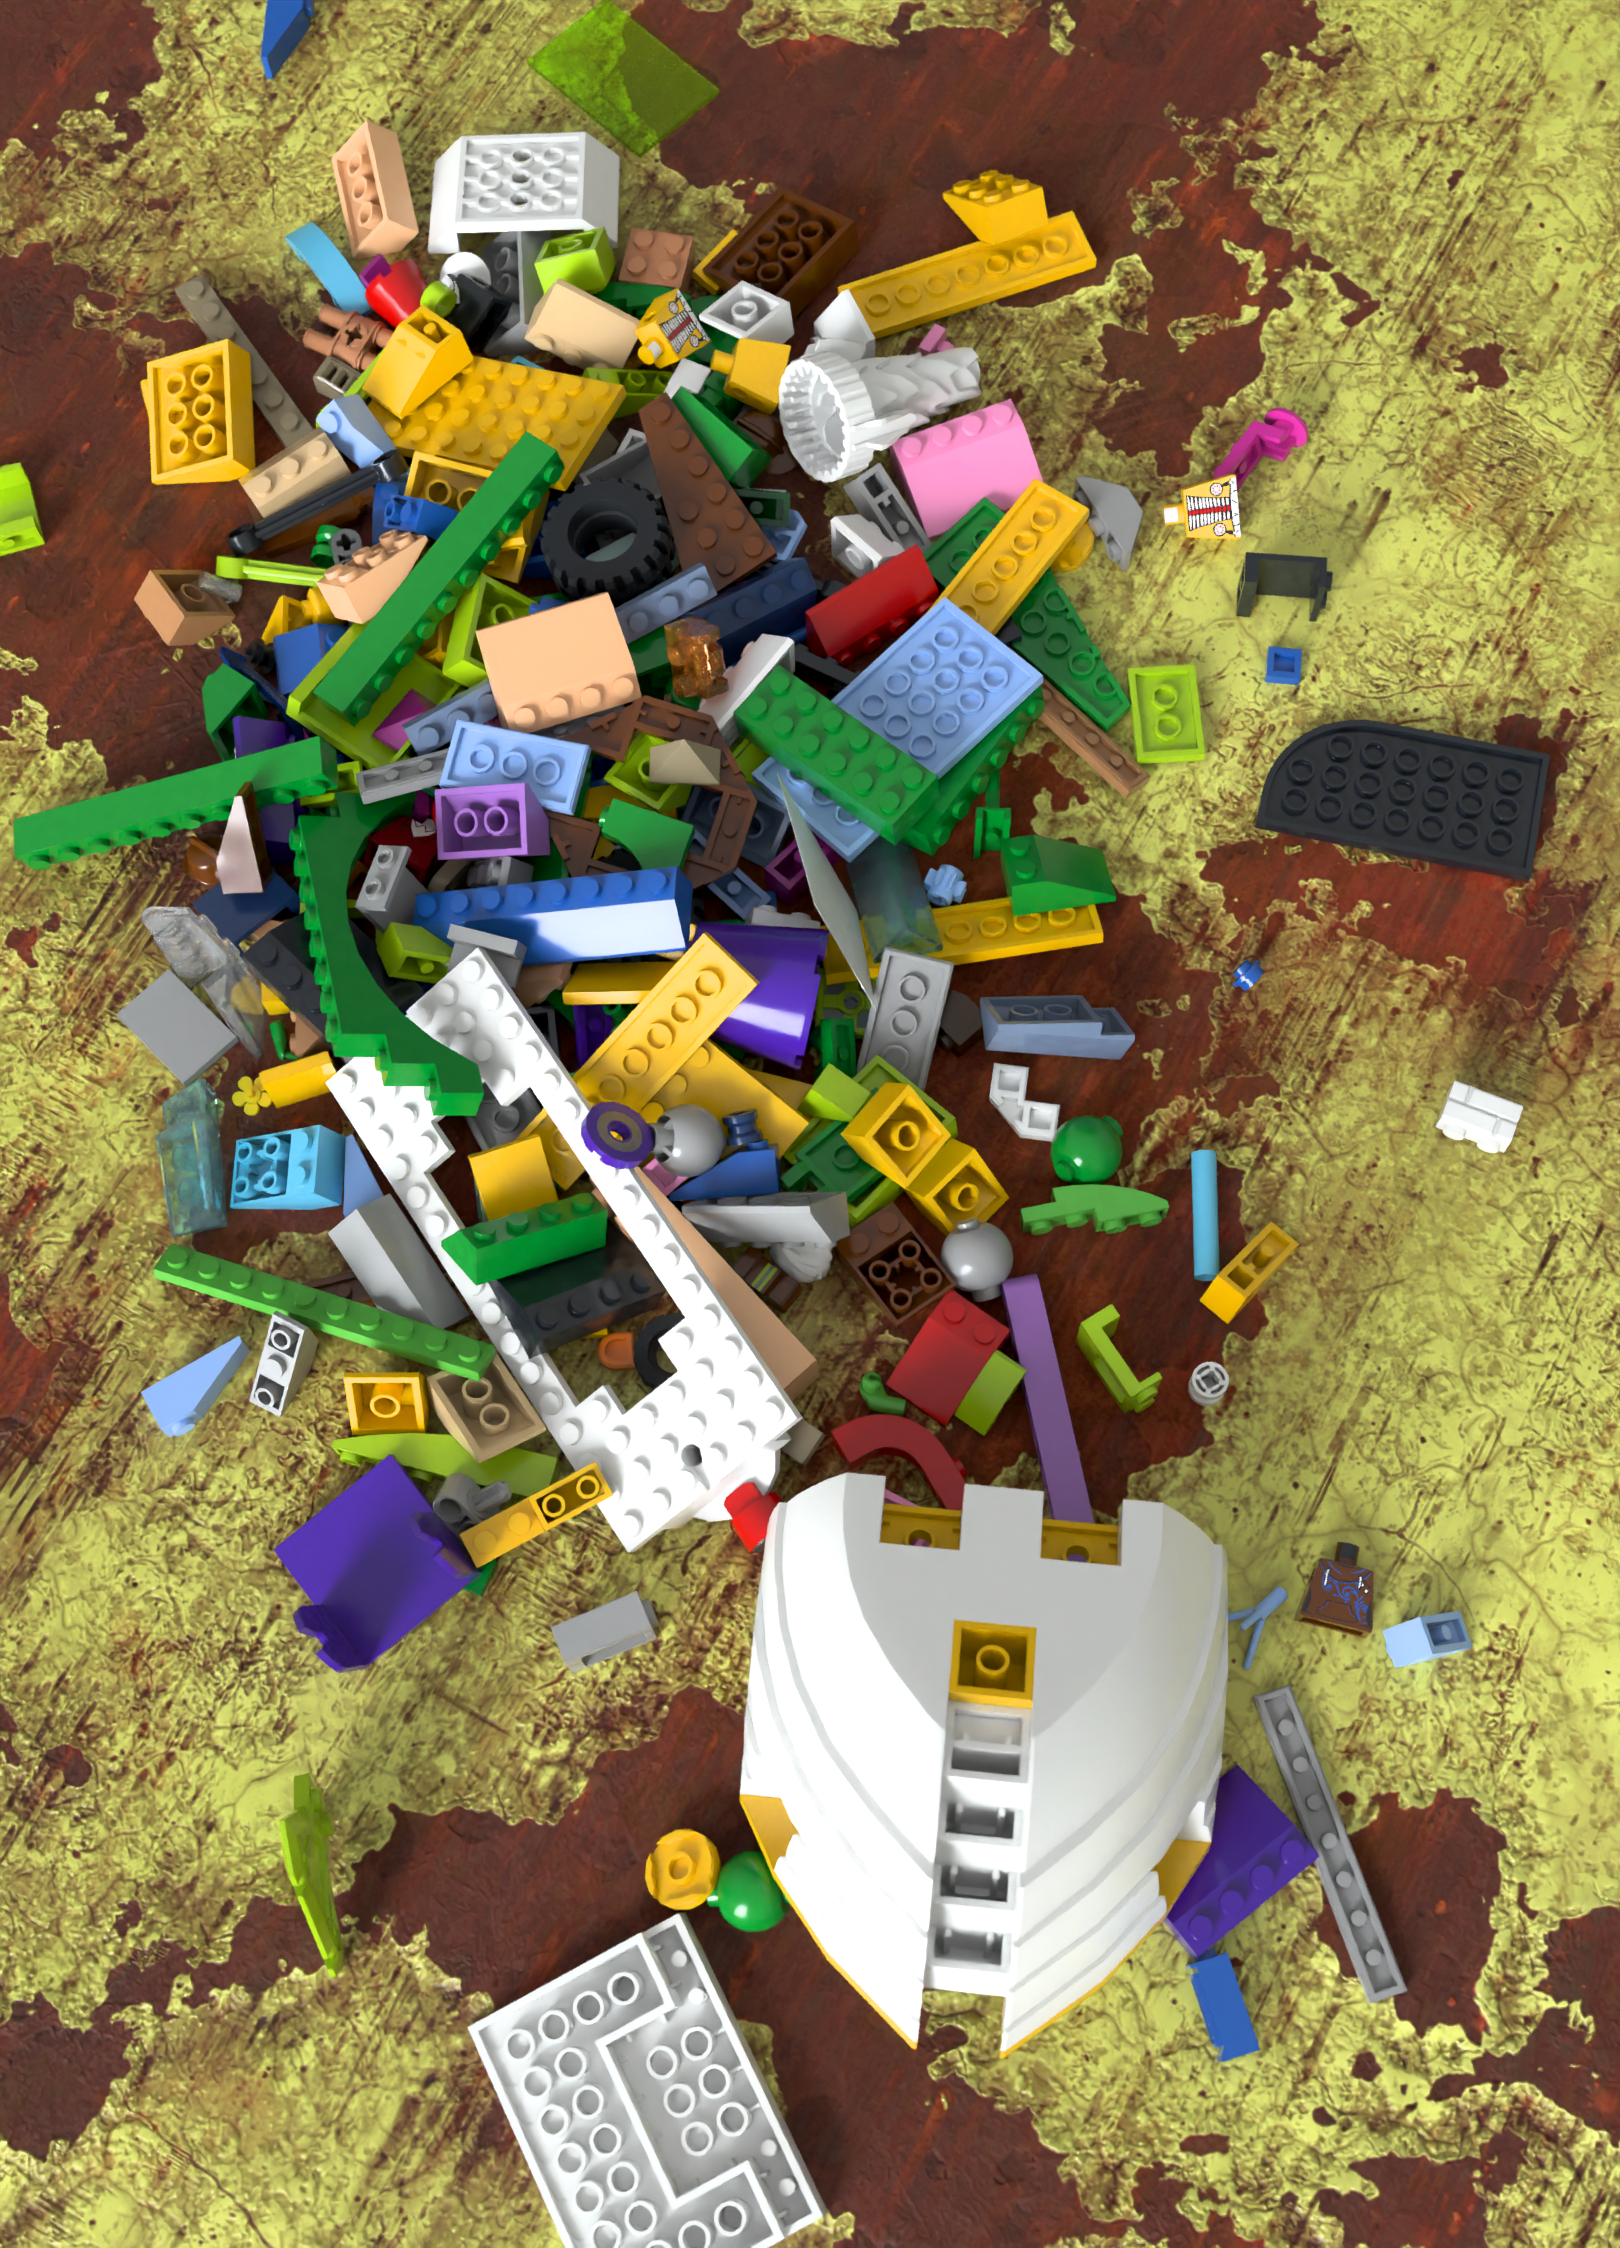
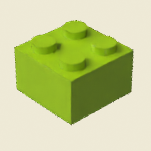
M604 226L545 241L534 264L544 294L557 278L583 291H587L589 294H594L604 290L605 286H607L615 268L616 260Z

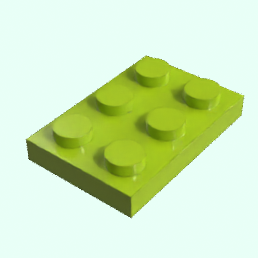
M1195 664L1128 668L1127 683L1129 702L1131 704L1130 711L1136 763L1153 764L1204 760L1205 746Z

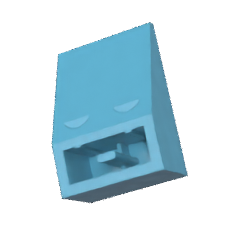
M315 1125L236 1140L230 1208L315 1210L342 1205L346 1137L322 1125Z

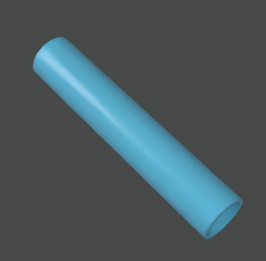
M1197 1150L1191 1153L1194 1279L1213 1281L1220 1273L1217 1157L1215 1151Z

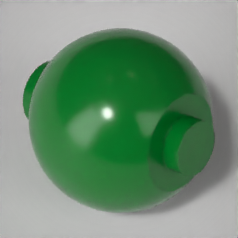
M1091 1115L1077 1116L1063 1123L1054 1134L1050 1148L1051 1160L1058 1177L1074 1185H1099L1110 1179L1117 1171L1122 1159V1143L1120 1139L1123 1137V1130L1119 1123L1109 1116L1099 1118Z
M756 1850L745 1851L729 1859L721 1869L714 1891L707 1898L708 1905L710 1907H719L722 1916L728 1923L737 1929L747 1932H761L774 1927L786 1916L791 1905L775 1881L763 1852Z

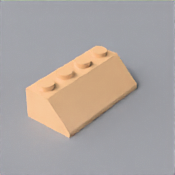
M366 120L332 158L352 257L357 260L374 257L379 253L384 255L401 251L419 233L397 133Z

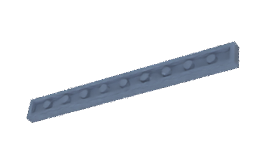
M699 562L622 604L614 610L626 644L637 640L717 596V592L705 565ZM489 678L401 725L418 756L429 754L451 742L457 719L483 724L498 716Z

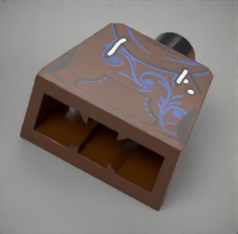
M1338 1542L1334 1561L1320 1558L1316 1562L1295 1613V1621L1361 1638H1366L1372 1633L1374 1574L1371 1570L1356 1566L1360 1547L1350 1543Z

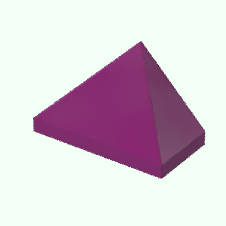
M411 688L376 728L372 736L395 752H398L408 740L401 725L436 707L437 704Z

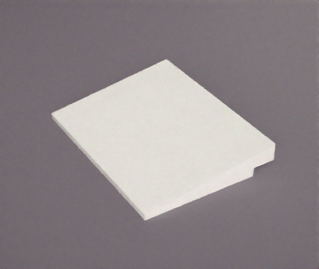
M685 1912L678 1913L651 1929L631 1937L468 2027L565 2248H768L828 2213Z

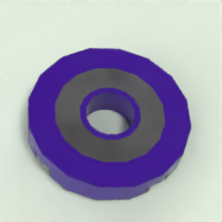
M601 1102L591 1107L581 1123V1136L586 1148L591 1153L595 1151L601 1156L599 1160L608 1166L618 1169H633L647 1158L653 1148V1135L648 1124L639 1113L626 1105L616 1102ZM610 1131L618 1133L623 1141L616 1139Z

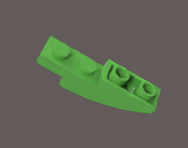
M1098 1184L1070 1185L1053 1188L1051 1203L1022 1208L1020 1210L1019 1223L1022 1233L1031 1231L1033 1235H1040L1050 1232L1055 1226L1066 1224L1067 1227L1074 1228L1085 1225L1089 1219H1092L1095 1232L1105 1230L1106 1234H1115L1126 1230L1129 1225L1140 1223L1142 1227H1149L1159 1224L1163 1218H1166L1169 1205L1168 1201L1163 1198L1132 1188Z

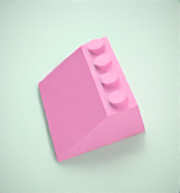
M1011 399L905 436L890 446V465L918 523L930 541L942 537L984 497L990 500L1002 512L1007 513L1034 478L1043 482L1024 424Z

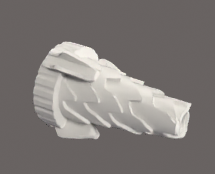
M823 338L819 339L817 343L808 345L804 356L793 360L786 367L785 373L782 374L781 385L778 391L780 421L792 454L808 475H812L814 479L825 483L862 472V470L869 466V461H872L874 451L884 450L893 445L903 434L908 433L909 430L929 423L930 417L949 411L948 406L982 394L978 385L980 381V368L976 352L972 348L962 347L944 350L923 357L921 352L911 355L862 359L866 350L863 342Z

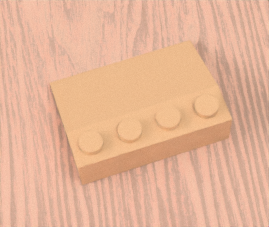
M608 592L476 630L501 726L504 729L531 733L626 704L642 697L635 667Z

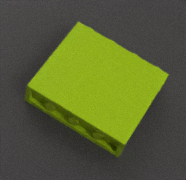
M373 618L363 624L355 622L289 695L286 710L288 716L316 735L321 736L325 741L353 760L361 761L362 766L368 770L410 759V756L415 752L409 739L398 752H395L372 736L376 728L411 688L437 705L466 690L465 685L443 675L442 670L415 653L412 661L407 666H404L393 679L391 687L379 696L372 705L369 714L361 719L355 727L326 708L313 691Z

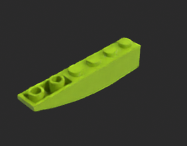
M376 1434L333 1440L331 1446L338 1455H341L340 1461L355 1466H361L362 1461L377 1465L388 1455L393 1454L404 1469L411 1473L410 1476L413 1480L426 1484H431L433 1479L444 1482L450 1474L454 1473L467 1475L481 1489L495 1481H506L510 1485L509 1490L512 1493L510 1499L518 1500L517 1503L556 1483L562 1467L559 1459L556 1457L512 1447L478 1463L452 1435Z

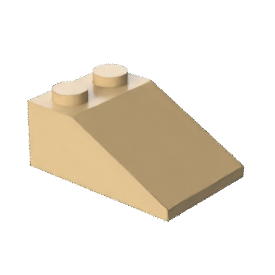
M497 1353L480 1382L444 1370L426 1378L429 1404L445 1429L478 1463L546 1431V1426Z

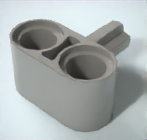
M461 1473L450 1474L445 1479L433 1502V1511L462 1541L459 1534L501 1512L498 1506L508 1501L512 1496L509 1490L510 1485L506 1481H495L481 1489L467 1475Z

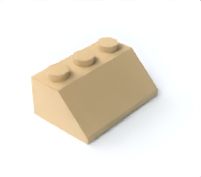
M557 278L534 307L524 339L533 343L537 348L549 351L562 358L566 363L576 365L584 370L587 367L622 369L638 339L635 334V328L640 320Z
M317 427L238 479V481L263 518H266L352 473L326 433L320 427Z

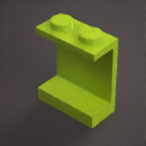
M20 462L0 467V556L45 544L30 479Z

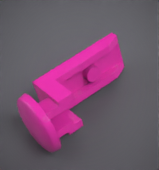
M1271 409L1265 415L1264 423L1254 420L1240 440L1234 443L1229 455L1215 469L1213 478L1226 474H1235L1238 491L1263 456L1284 462L1290 455L1292 447H1301L1306 443L1309 431L1305 422L1288 409Z

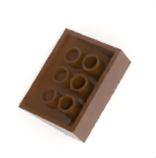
M783 187L703 268V272L725 293L739 282L744 281L790 302L793 320L860 251L855 222Z

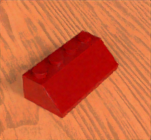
M913 545L805 612L807 647L814 655L821 658L825 656L831 657L838 661L843 668H847L853 663L855 658L865 652H873L889 637L902 634L910 624L919 620L927 613L938 599L939 590L918 545Z

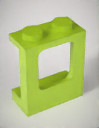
M1110 1304L1080 1323L1075 1342L1124 1415L1133 1409L1136 1413H1139L1155 1402L1153 1397L1158 1394V1387L1162 1376L1159 1372H1156L1144 1381L1138 1382L1109 1339L1114 1335L1120 1318L1119 1313Z

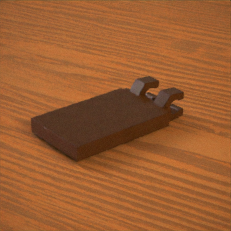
M355 463L347 464L351 473L361 469ZM371 486L265 540L263 546L269 559L316 542L315 538L318 528L322 525H331L341 529H350L360 525L358 516H365L373 512L374 487ZM251 499L247 500L246 503L254 523L264 519Z

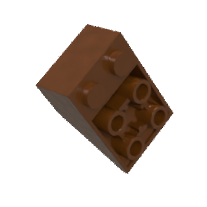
M893 1201L851 1229L850 1235L838 1240L837 1246L834 1247L836 1258L855 1283L896 1327H899L957 1287L955 1281Z

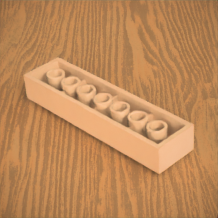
M638 1166L633 1168L790 1400L793 1401L820 1377L817 1360ZM590 1176L589 1179L594 1188L590 1193L607 1209V1218L610 1219L614 1216V1220L620 1226L618 1229L632 1243H635Z

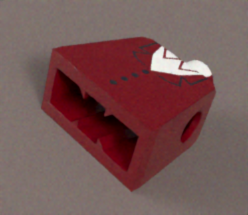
M401 816L369 838L363 864L371 867L379 845L408 846L412 851L405 867L425 887L439 862L437 828L433 820L426 819L421 824L408 816Z

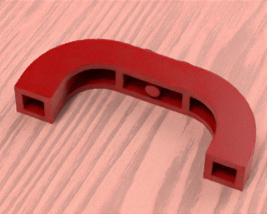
M877 1414L854 1419L831 1431V1439L850 1471L878 1456L893 1455L901 1457L917 1468L941 1509L962 1511L964 1486L967 1484L964 1478L968 1476L961 1461L957 1457L951 1459L941 1442L920 1424L900 1416Z

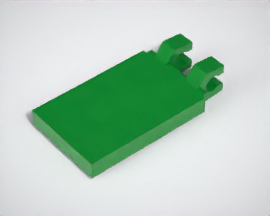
M875 1087L870 1092L874 1096L879 1089ZM835 1120L795 1153L797 1162L780 1177V1181L785 1192H801L806 1188L809 1181L818 1189L816 1192H846L848 1205L884 1174L862 1160L842 1137L841 1133L851 1122Z

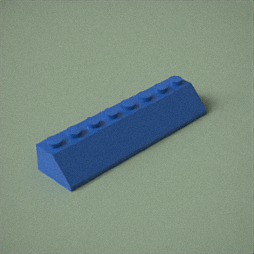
M677 866L419 894L415 898L413 925L423 927L452 948L455 943L447 938L450 924L517 940L527 947L522 967L687 951L689 948L693 884Z

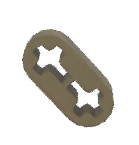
M480 859L448 860L431 879L427 889L428 892L437 893L460 890L467 883L470 867L474 866L475 861H480Z

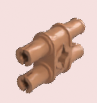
M325 303L320 308L318 314L320 323L338 329V333L336 336L331 337L309 328L304 334L303 344H305L304 347L321 353L326 357L329 355L342 361L362 374L377 357L374 355L376 351L386 347L394 332L387 329V326L382 321L375 322L361 316L358 311L346 312Z

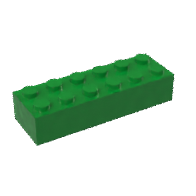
M780 665L733 712L738 733L894 846L940 798L937 775Z

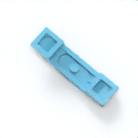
M309 222L284 236L286 242L299 259L307 263L330 293L333 303L338 309L346 312L358 311L363 317L375 311L368 305L365 298L366 289L351 266L318 226Z

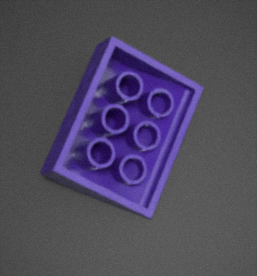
M1238 1764L1219 1778L1210 1849L1163 1920L1192 1959L1193 1956L1198 1958L1320 1857L1293 1822Z

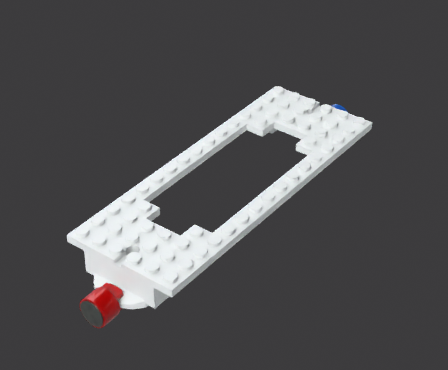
M477 947L437 984L415 981L424 989L425 993L405 1010L403 1014L433 1039L477 1063L482 1084L486 1082L500 1105L509 1106L531 1087L685 1316L681 1322L658 1340L678 1370L675 1374L628 1412L610 1385H602L582 1403H579L547 1352L529 1359L489 1283L476 1286L441 1247L442 1240L466 1227L430 1174L456 1150L438 1125V1122L445 1116H433L430 1101H426L424 1097V1086H384L381 1071H376L375 1057H354L325 1083L574 1470L578 1471L593 1462H596L613 1495L597 1505L627 1552H635L661 1530L682 1527L693 1517L710 1522L732 1519L731 1525L749 1553L761 1552L765 1549L769 1518L777 1504L784 1502L778 1492H771L780 1471V1448L792 1440L787 1430L803 1417L634 1169H618L608 1166L599 1160L601 1156L595 1151L591 1153L586 1148L581 1136V1123L591 1109V1105L485 949Z

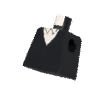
M460 273L457 277L454 274H448L441 282L457 294V301L453 310L443 319L462 332L470 350L482 352L510 310L513 302L478 277L465 273Z

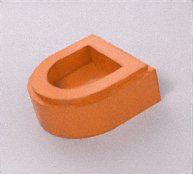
M633 1331L612 1333L601 1340L598 1346V1356L605 1368L611 1371L636 1370L633 1357L635 1343Z

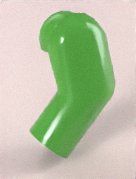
M869 1372L863 1375L859 1389L868 1408L874 1412L903 1417L906 1399L888 1396L881 1384L882 1379L877 1373Z

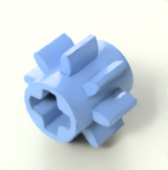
M942 864L938 871L930 868L923 887L924 890L928 891L927 899L940 907L950 906L952 900L960 904L967 890L965 888L967 882L962 881L963 873L959 869L947 864Z

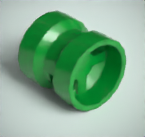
M322 525L318 528L315 538L317 545L313 547L310 555V560L315 566L329 569L335 565L331 539L337 531L342 530L341 528L331 525Z

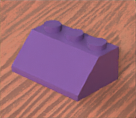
M529 783L435 789L438 860L462 861L490 859L501 856L527 857L550 855L549 820Z

